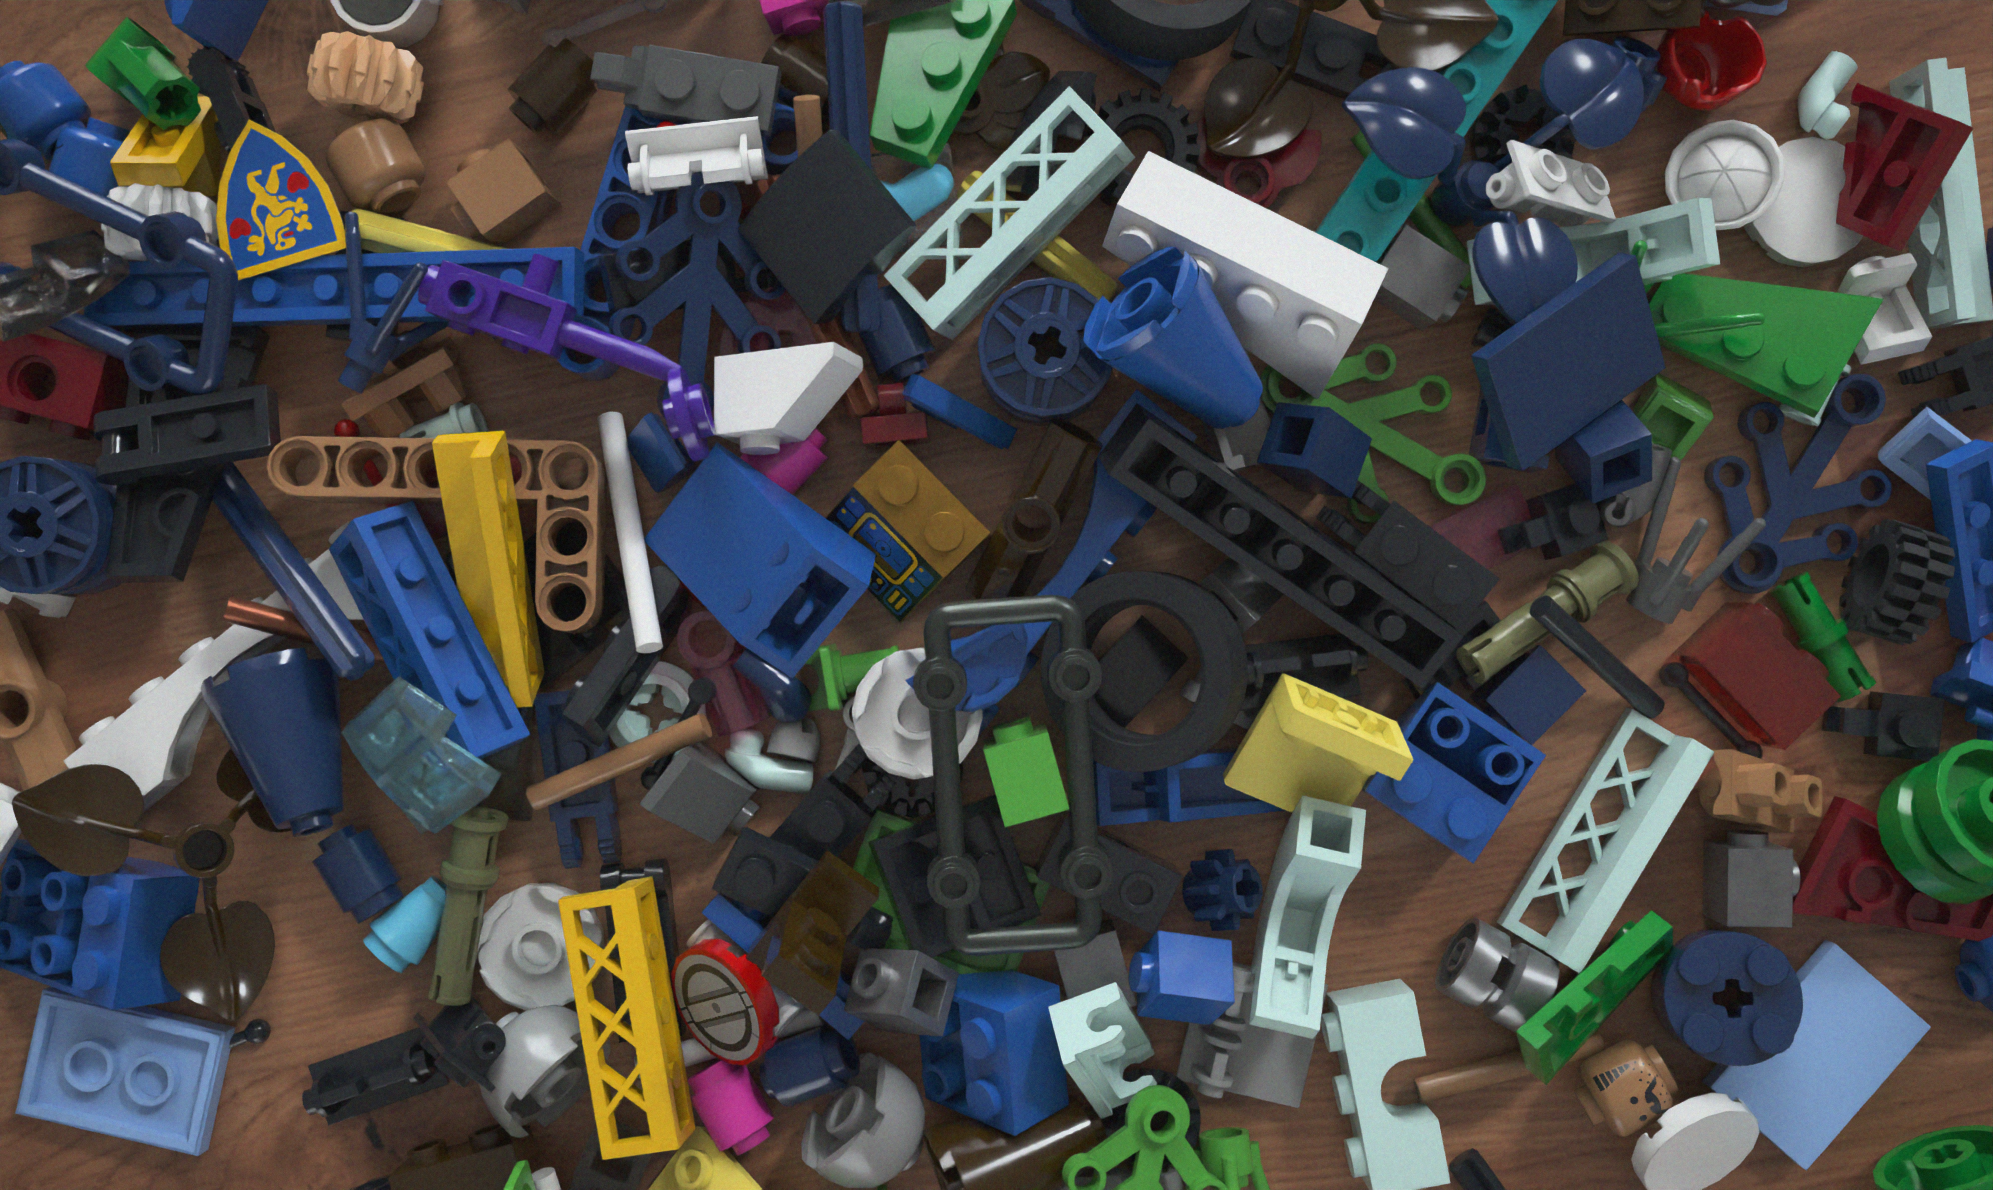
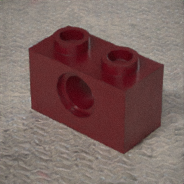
M0 325L1 419L29 424L31 414L51 419L48 431L90 441L92 430H94L93 417L95 414L126 407L129 376L124 362L100 351ZM53 371L56 385L52 394L46 397L44 382Z

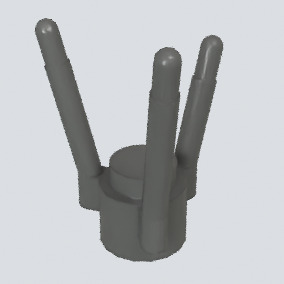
M1677 457L1670 458L1637 560L1634 563L1639 577L1638 586L1629 592L1626 597L1628 603L1639 611L1668 624L1674 622L1681 608L1691 612L1702 593L1766 527V521L1763 518H1756L1690 585L1689 582L1693 575L1685 569V566L1708 529L1709 523L1706 519L1700 518L1696 520L1671 561L1658 557L1652 566L1651 562L1681 466V461Z

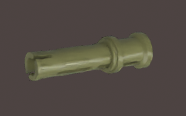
M1602 541L1591 549L1590 558L1571 571L1561 569L1553 574L1547 583V590L1537 598L1544 595L1550 596L1577 622L1585 623L1596 616L1597 606L1616 593L1626 595L1637 588L1639 583L1638 572L1626 552L1612 542ZM1537 598L1520 607L1479 637L1457 649V659L1468 676H1471L1479 669V672L1473 675L1475 682L1484 683L1501 668L1551 635L1547 629L1530 615V607Z
M468 805L453 807L449 810L448 821L454 825L449 858L443 860L439 872L443 883L447 884L446 898L441 917L434 972L428 993L429 999H437L436 1003L458 1006L469 1003L471 1000L473 973L483 923L485 900L488 889L492 888L499 879L500 868L495 865L500 831L507 828L509 820L507 814L496 809Z

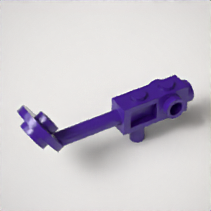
M534 253L522 287L446 260H442L440 267L435 265L428 267V272L418 290V300L421 304L426 305V312L437 318L449 321L447 327L470 336H474L475 331L503 340L501 346L525 355L528 354L529 350L558 360L565 346L668 382L670 398L664 399L662 404L672 438L682 437L692 461L695 462L708 458L707 437L716 435L711 407L703 385L701 383L692 385L684 368L650 347L573 321L577 310L567 302L548 296L560 264L559 262ZM476 294L474 301L468 305L469 299Z

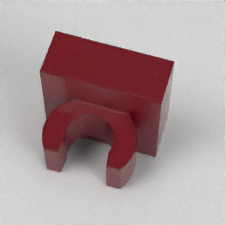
M903 383L877 385L881 416L860 418L863 445L867 449L892 447L898 440L904 445L930 443L926 413L907 412V401L903 399L904 396L902 395L905 388Z

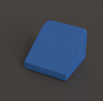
M650 412L640 420L627 437L630 453L655 492L660 493L667 490L695 471L696 465L680 439L672 438L663 416Z

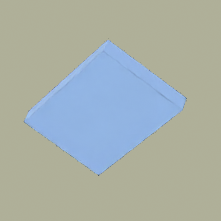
M1826 939L1796 973L1802 989L1803 1012L1791 1046L1784 1052L1753 1065L1728 1066L1717 1063L1702 1081L1714 1093L1727 1094L1732 1101L1737 1098L1742 1100L1756 1117L1759 1132L1806 1171L1931 1028L1929 1024L1837 944Z
M48 987L42 990L15 1114L199 1156L209 1149L231 1050L229 1049V1043L234 1034L235 1027L147 1006L111 1010L56 988Z

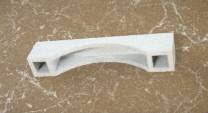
M351 521L341 526L329 537L331 544L334 543ZM329 549L315 560L311 557L305 558L304 560L348 620H364ZM277 590L265 600L262 597L251 600L292 612ZM232 624L233 626L215 640L212 637H208L195 643L182 653L178 659L182 666L166 679L157 677L133 692L128 699L132 706L116 719L113 716L107 717L84 731L78 738L82 746L63 762L69 769L81 765L100 764L120 769L128 774L137 784L143 795L144 813L191 775L197 744L211 714L203 699L200 688L203 680L212 676L216 687L230 680L226 667L261 656L287 638Z

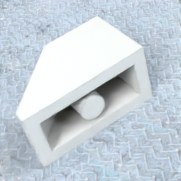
M835 342L714 357V424L716 435L739 444L740 452L752 455L775 454L780 451V444L805 441L863 371V358Z

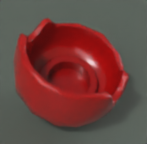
M1705 10L1704 18H1700V28L1667 30L1663 34L1657 49L1661 56L1656 65L1657 71L1667 77L1662 87L1663 90L1673 99L1690 109L1711 111L1738 99L1760 82L1767 66L1764 41L1752 24L1742 16H1736L1725 21H1717L1709 17V10Z

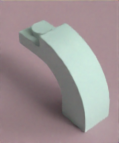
M1698 197L1617 218L1612 224L1602 221L1559 227L1569 238L1577 256L1578 274L1576 282L1618 252L1631 254L1634 244L1639 240H1643L1648 244L1640 267L1644 285L1671 280L1673 275L1720 265L1711 198ZM1474 239L1467 241L1475 305H1495L1484 290L1476 274L1472 259Z
M1302 795L1291 814L1273 862L1257 928L1251 971L1252 974H1255L1250 1025L1313 1039L1320 1031L1330 939L1342 898L1348 886L1361 869L1366 810Z

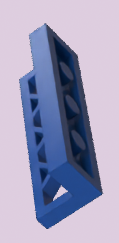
M406 502L352 519L330 546L329 551L443 780L447 781L461 775L480 759L518 744L527 738L530 733L414 502Z

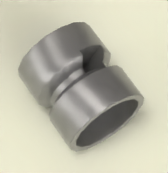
M1473 917L1468 919L1450 940L1438 966L1435 983L1436 989L1439 992L1469 1008H1475L1483 1004V1014L1487 1018L1516 1033L1522 1025L1553 998L1560 970L1558 962L1524 943L1517 944L1511 948L1510 936Z

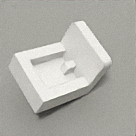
M1911 253L1889 258L1873 256L1858 262L1848 270L1837 293L1884 299L1854 350L1861 365L1924 351L1933 337L1906 286L1917 267V263Z

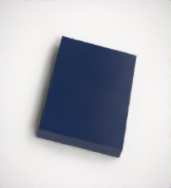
M1620 252L1471 355L1506 465L1520 471L1528 468L1666 368L1636 255Z

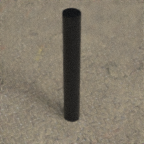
M1541 596L1532 603L1530 615L1640 714L1652 719L1663 711L1665 706L1664 700L1550 596Z

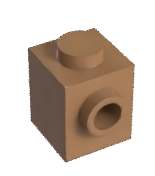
M510 138L492 150L481 149L467 156L458 165V174L445 182L458 200L450 208L468 234L474 239L482 234L500 247L561 205L526 153Z

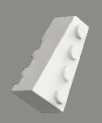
M1150 151L1147 152L1118 201L1102 245L1129 266L1134 265L1147 255L1166 247H1176L1183 255L1186 251L1200 266L1242 346L1317 400L1362 326L1389 269Z

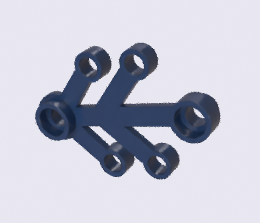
M700 171L691 175V185L679 186L675 196L676 213L641 240L623 244L619 248L615 260L616 267L624 278L630 281H646L658 272L660 257L691 236L688 264L634 307L622 308L616 311L609 321V333L624 338L620 331L621 321L628 315H634L641 322L642 330L640 335L632 340V342L645 345L652 337L653 327L684 303L677 364L686 370L692 385L698 383L703 385L711 411H713L714 396L709 385L704 382L711 308L715 310L737 339V347L740 354L751 352L750 340L758 332L766 336L768 340L767 350L781 348V341L777 332L769 326L758 324L716 268L718 243L722 244L745 272V286L752 296L763 300L775 299L780 297L786 289L776 276V282L771 291L764 292L759 288L757 275L762 268L769 267L738 230L740 226L738 219L742 210V202L737 187L732 181L704 184L703 174ZM707 191L714 193L720 202L719 212L714 217L704 214L700 207L701 196ZM634 248L643 250L648 256L649 263L647 269L641 274L631 271L627 264V256ZM664 382L661 385L657 395L658 409L664 419L662 401L670 398L668 382Z
M1853 374L1839 379L1825 408L1826 415L1791 470H1789L1781 435L1784 427V415L1781 409L1773 403L1761 402L1749 405L1741 411L1737 421L1738 429L1744 438L1754 443L1768 507L1761 517L1766 521V527L1743 551H1749L1754 556V569L1749 574L1741 570L1739 565L1741 553L1720 575L1721 580L1730 589L1744 594L1760 593L1768 590L1777 582L1784 567L1819 559L1823 561H1844L1854 555L1858 547L1857 534L1850 526L1843 523L1822 525L1813 532L1811 537L1780 542L1793 519L1850 506L1857 508L1878 507L1886 503L1890 498L1892 492L1891 481L1885 473L1876 469L1858 471L1851 474L1845 482L1813 489L1850 428L1871 423L1883 412L1886 396L1882 385L1877 379L1867 374ZM1844 391L1851 393L1855 399V407L1851 413L1846 412L1841 404V395ZM1757 411L1763 412L1769 421L1768 428L1764 433L1758 432L1753 425V417ZM1737 456L1716 458L1707 465L1704 472V480L1707 487L1712 492L1720 495L1729 538L1719 548L1717 557L1754 521L1745 488L1750 481V468L1742 458ZM1724 464L1730 465L1735 471V481L1730 487L1725 486L1719 478L1720 469ZM1865 478L1870 479L1875 486L1874 496L1870 500L1865 499L1860 491L1861 483ZM1832 531L1838 533L1842 541L1840 550L1835 554L1828 549L1826 542L1828 535Z

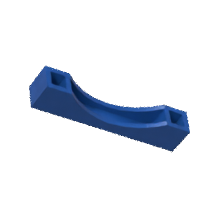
M1136 389L1097 440L1103 443L1101 453L1136 403L1194 442L1198 436ZM1099 457L1096 458L1093 464L1094 477L1088 511L1075 545L1056 575L1036 596L1060 595L1070 599L1085 581L1091 583L1104 577L1118 559L1109 550L1125 530L1132 537H1135L1157 509L1156 506L1110 476ZM1052 622L1024 623L1028 635L1027 662L1015 688L1020 685L1039 660V657L1032 653L1031 649L1045 631H1049ZM995 625L989 626L969 636L952 639V651L969 642L970 640L974 639L975 637L979 636L980 634L984 633L985 631L989 630L990 628L994 627ZM993 704L982 708L983 718L978 737L1000 710L997 705Z

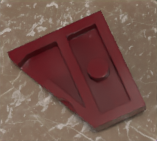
M1857 83L1852 91L1850 103L1859 107L1856 139L1845 144L1843 169L1846 180L1843 189L1839 193L1836 224L1902 252L1972 132L1973 127Z

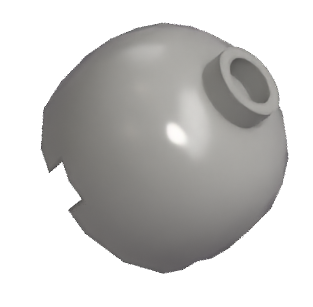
M558 1005L541 1006L529 1009L520 1015L517 1012H512L496 1023L505 1034L506 1044L504 1050L484 1074L496 1088L492 1092L481 1085L480 1088L485 1105L510 1136L521 1138L529 1135L521 1126L535 1119L543 1127H546L571 1108L590 1088L577 1012ZM610 1040L603 1047L606 1060H608L611 1053Z
M867 1052L859 1055V1074L848 1079L846 1087L827 1093L835 1096L826 1106L823 1115L812 1109L806 1122L801 1142L802 1160L805 1164L816 1170L822 1177L845 1188H875L889 1181L901 1171L908 1170L917 1161L923 1148L922 1136L925 1126V1109L923 1098L916 1084L886 1058L880 1055L878 1058L872 1053Z

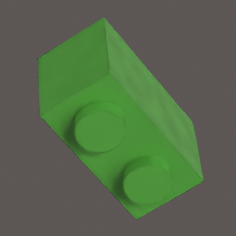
M1025 716L994 725V737L984 740L983 751L1005 828L1070 810L1045 723L1032 726L1030 716Z

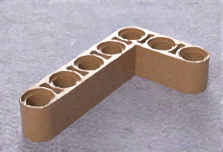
M296 436L286 438L276 444L269 454L267 469L269 478L274 486L288 495L314 503L403 504L413 501L414 504L443 505L440 488H432L428 483L427 477L428 469L432 462L435 461L432 442L435 438ZM507 440L509 457L518 458L522 466L521 478L514 485L517 506H537L535 584L537 613L542 621L552 629L573 634L587 632L599 622L605 606L607 501L605 467L590 449L578 442L562 440ZM315 454L320 464L318 476L310 484L300 486L295 474L297 465L301 459ZM383 455L388 466L385 478L376 486L366 487L361 475L363 466L372 457ZM579 458L586 460L589 473L585 483L574 490L562 489L558 482V472L561 466L570 459ZM568 523H583L588 535L586 545L575 555H562L557 548L556 539L558 532ZM570 586H578L586 597L585 610L577 619L565 622L556 612V598L563 589Z

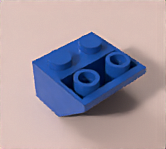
M1434 682L1395 720L1414 759L1401 781L1376 772L1375 775H1370L1361 790L1455 854L1474 864L1546 755L1440 683Z
M1014 970L959 974L943 1036L919 1035L925 1098L1013 1136L1018 1135L1068 1106L1066 1068L1062 1063L1048 1008L1060 1003L1059 985Z

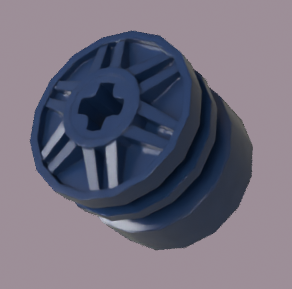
M1053 277L1023 281L998 297L984 316L977 342L982 383L997 407L1016 421L1039 427L1049 426L1053 418L1069 422L1089 410L1104 390L1112 371V367L1098 359L1083 341L1085 324L1094 306L1099 301L1096 297L1076 283ZM1048 335L1058 339L1057 351L1064 357L1062 359L1050 357L1045 365L1037 363L1035 361L1036 349L1030 345L1031 341L1043 343Z
M20 456L0 463V587L10 592L28 594H96L118 587L121 584L106 577L117 486L97 482L94 464L32 456Z

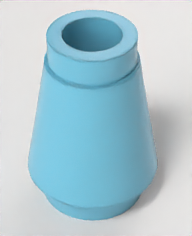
M431 875L424 884L419 885L370 922L369 925L372 931L363 939L366 947L380 961L396 972L403 973L411 963L419 965L439 933L447 885Z

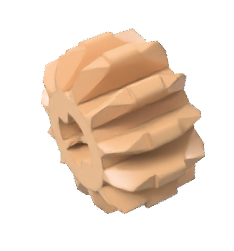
M349 31L341 34L335 32L325 33L317 41L314 54H310L307 75L309 76L307 91L323 107L336 109L340 115L356 116L367 114L371 119L386 118L402 124L408 122L409 118L414 117L417 103L421 102L424 82H422L424 67L409 51L396 48L392 42H382L370 35L364 37Z

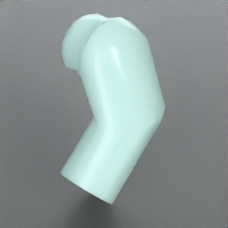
M1831 51L1802 88L1798 96L1797 108L1801 128L1809 133L1811 130H1814L1824 139H1833L1850 117V111L1847 107L1834 102L1858 68L1856 62L1848 55L1838 51Z
M736 728L731 732L730 748H725L727 763L754 786L761 789L808 794L810 792L813 781L812 763L770 758L762 754L761 748L764 744V736L757 730Z

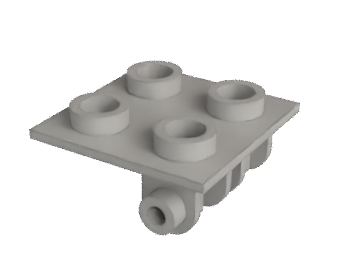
M1233 962L1235 1003L1211 1025L1188 1022L1176 1076L1182 1081L1198 1084L1197 1091L1206 1096L1222 1098L1224 1091L1299 1108L1316 1036L1310 1039L1250 1025L1255 974H1252L1251 966ZM1324 983V993H1323L1322 1010H1323V1006H1324V1002H1325V997H1326V993H1327V989H1328V984H1325V983Z

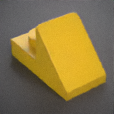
M197 97L201 111L188 126L174 125L163 130L142 114L110 161L118 186H131L134 183L145 186L159 184L170 188L181 187L184 191L200 192L204 196L217 195L220 184V141L214 129V123L218 119L208 97Z

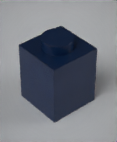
M1620 400L1555 447L1556 459L1592 504L1652 481V433L1623 400Z
M1278 402L1257 463L1299 491L1351 499L1372 438L1330 407Z
M1536 645L1509 663L1476 689L1469 697L1482 709L1481 712L1533 745L1586 690L1541 645Z

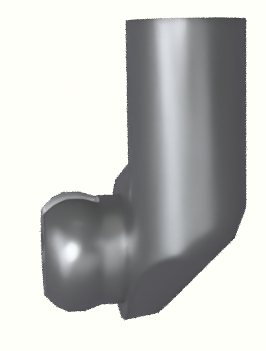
M1652 443V481L1597 502L1603 523L1612 528H1623L1653 509L1671 458V449Z

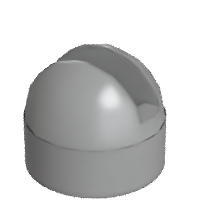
M807 717L793 723L779 721L775 724L771 733L767 753L786 759L817 763L821 745V733L815 722Z

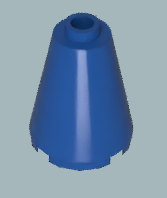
M1166 247L1147 255L1129 267L1118 278L1125 288L1112 303L1102 295L1094 306L1085 324L1083 340L1085 344L1101 361L1215 429H1224L1230 426L1238 427L1250 420L1259 408L1263 384L1197 261L1186 251L1183 255L1176 247Z

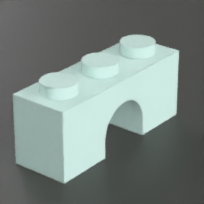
M1401 979L1327 992L1330 1012L1321 1014V1027L1328 1052H1338L1342 1075L1333 1076L1332 1083L1340 1114L1350 1115L1354 1137L1344 1139V1146L1352 1177H1362L1369 1190H1418L1451 1183L1438 1118L1425 1103L1421 1104L1419 1102L1396 1106L1385 1103L1381 1098L1383 1078L1392 1066L1403 1060L1426 1056L1414 991Z

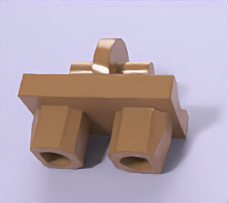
M408 329L395 337L398 338L410 330ZM449 336L403 361L401 356L419 345L412 346L394 361L389 360L383 370L384 373L369 380L362 394L351 390L349 392L350 398L341 404L350 419L354 421L363 416L380 437L394 438L415 425L417 421L401 396L406 391L419 385L436 412L442 411L464 399L468 389L459 368L455 364L460 351Z
M1733 749L1714 750V762L1717 767L1706 773L1699 789L1700 803L1705 812L1713 818L1730 822L1736 821L1773 833H1794V818L1821 817L1822 782L1820 778L1811 775H1794L1793 769Z

